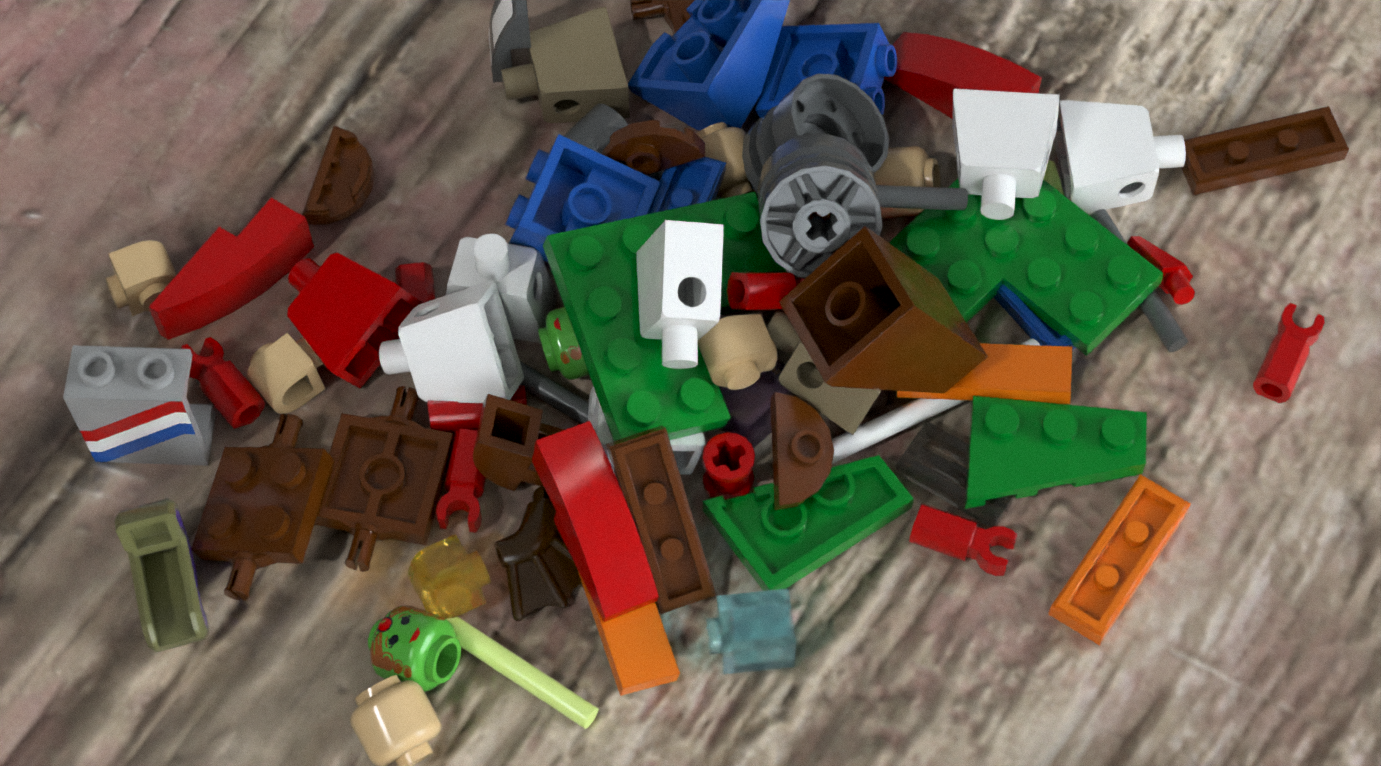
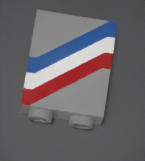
M72 346L63 399L95 462L209 466L216 413L211 404H189L186 398L193 356L191 349Z

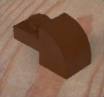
M487 394L482 406L473 451L474 464L479 472L488 480L514 492L521 481L543 486L532 463L535 442L538 439L563 431L564 429L541 423L542 409Z

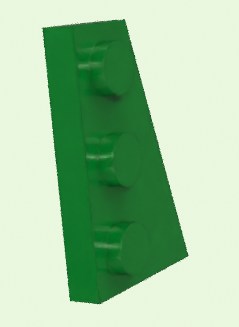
M973 396L970 413L965 509L983 506L986 500L1015 495V498L1019 499L1037 495L1040 489L1065 484L1079 487L1142 474L1146 464L1147 412Z
M880 455L832 467L830 474L817 493L804 500L797 507L775 510L774 482L753 487V493L727 500H724L722 495L703 500L702 502L705 515L770 599L912 509L914 498Z

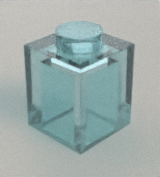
M789 589L716 596L717 618H707L706 629L709 654H721L723 674L795 667L796 640Z

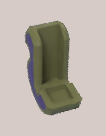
M166 498L120 510L114 520L115 529L124 550L128 553L141 627L148 647L158 653L205 640L209 634L207 615L200 597L199 580L190 541L176 503Z

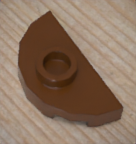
M649 120L631 123L613 132L610 136V143L602 151V155L648 175L705 157V142L691 129L684 128L683 133L674 128L660 127V121Z
M333 126L302 213L306 217L308 224L327 225L349 217L364 205L373 190L374 167L367 149L358 142L357 136L353 132Z
M774 392L770 397L775 510L797 507L804 500L817 493L831 472L834 447L830 430L816 409L796 396Z

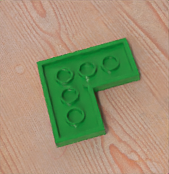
M1044 179L1037 197H1015L1014 215L1008 219L995 220L985 217L980 211L982 195L968 194V204L965 210L924 209L889 242L939 279L966 323L997 294L1000 286L1005 285L1037 317L1061 336L1066 335L1073 343L1072 345L1086 356L1161 285L1163 272ZM955 180L948 188H959V180Z
M755 192L547 235L543 248L613 441L661 425L666 428L669 440L724 427L731 417L720 388L713 383L699 347L697 366L685 369L667 368L662 365V340L646 339L641 336L636 252L665 220L723 224L720 316L743 311L731 309L728 301L727 287L732 272H786L785 268L774 261L763 243L759 201Z

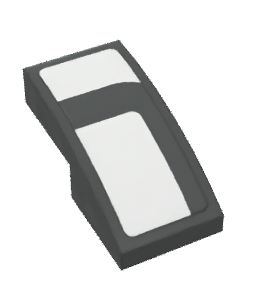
M495 0L493 4L488 32L493 83L502 82L500 69L513 67L511 49L531 48L527 0Z

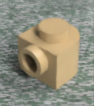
M148 240L108 253L114 275L105 279L116 307L120 309L128 306L132 316L144 311L150 312V304L177 275L164 245L158 241Z
M761 314L733 315L721 318L711 330L698 340V347L713 383L718 386L728 387L731 390L743 389L754 384L760 378L761 372L773 370L777 362V348L769 335Z
M287 332L274 343H267L260 347L251 357L247 378L276 413L286 414L295 411L325 390L317 368L323 362L304 337L295 342Z

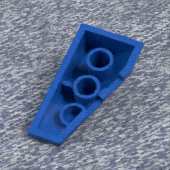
M695 0L686 9L691 17L672 37L664 32L652 44L630 79L628 88L635 95L696 130H702L720 122L726 123L727 127L741 128L762 93L790 0Z

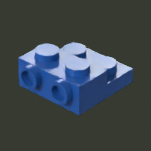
M879 23L782 26L764 87L755 110L758 116L762 118L772 107L777 106L783 97L802 80L815 74H832L855 83L873 100L883 116L885 97L881 87L884 77H892L896 72V50L893 45L889 44Z
M558 134L549 153L538 149L528 170L525 180L535 185L529 198L520 194L517 196L505 225L515 229L509 244L532 247L540 252L544 261L548 262L543 248L547 235L646 215L660 181Z

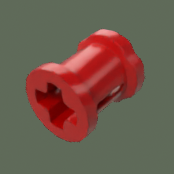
M726 432L714 436L705 445L702 457L706 471L703 475V486L710 498L723 495L724 500L750 494V489L754 484L752 469L754 467L755 452L752 444L745 437L737 433Z

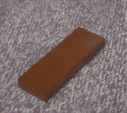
M1329 106L1186 139L1184 140L1186 151L1185 164L1181 169L1194 196L1345 160L1349 148Z
M661 425L607 443L606 446L615 476L636 525L657 588L659 598L655 604L658 612L663 614L715 596L714 585L666 428Z

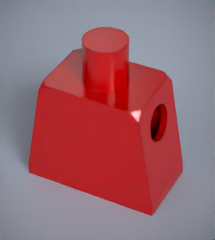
M338 252L330 254L321 266L311 258L302 259L293 266L288 276L289 284L299 294L288 307L287 317L327 369L359 389L363 387L380 365L379 348L383 341L400 339L398 327L413 308L423 303L396 283Z

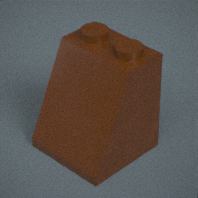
M866 226L779 301L824 382L831 387L945 393L988 357L939 279Z

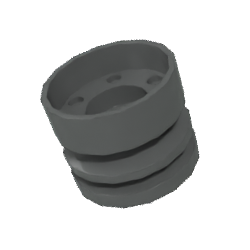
M815 74L802 80L783 97L777 106L772 107L764 117L755 122L743 139L742 158L745 173L757 194V185L763 164L777 147L800 135L825 133L844 138L862 151L873 169V173L877 172L888 155L889 135L884 117L873 100L855 83L838 75Z
M825 133L796 136L777 147L763 164L757 185L763 243L774 261L793 275L806 278L864 226L880 236L882 218L873 169L862 151L844 138ZM814 212L820 215L810 219V214ZM830 213L829 219L824 220L822 218Z

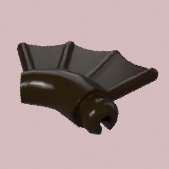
M544 486L538 487L533 492V502L527 504L519 529L512 535L494 543L498 560L501 566L506 568L512 616L515 621H521L524 616L536 608L546 606L567 607L569 596L582 584L577 567L554 523L556 510Z

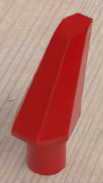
M1140 236L1130 237L1127 242L1128 246L1163 272L1162 283L1159 287L1166 294H1170L1175 303L1179 305L1190 302L1194 298L1195 291L1189 283L1193 275L1186 265Z

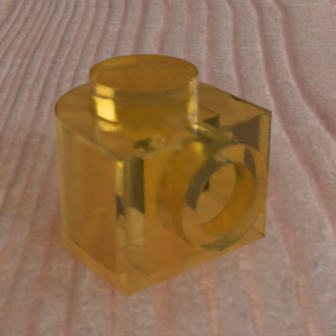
M456 534L423 548L414 556L408 569L409 581L425 610L449 619L486 604L481 587L491 583L488 571L478 551L467 554Z

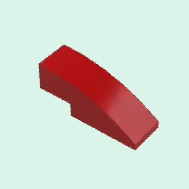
M903 32L894 42L893 46L897 54L896 72L892 77H884L885 80L953 119V89L1039 93L1042 77L986 50L948 38Z
M271 197L237 237L219 226L150 304L149 310L159 334L170 340L195 331L235 312L266 292L287 275L293 266L314 248L306 217Z
M587 421L536 440L532 463L556 510L554 523L603 622L658 601L657 588L636 525L615 473L591 422Z

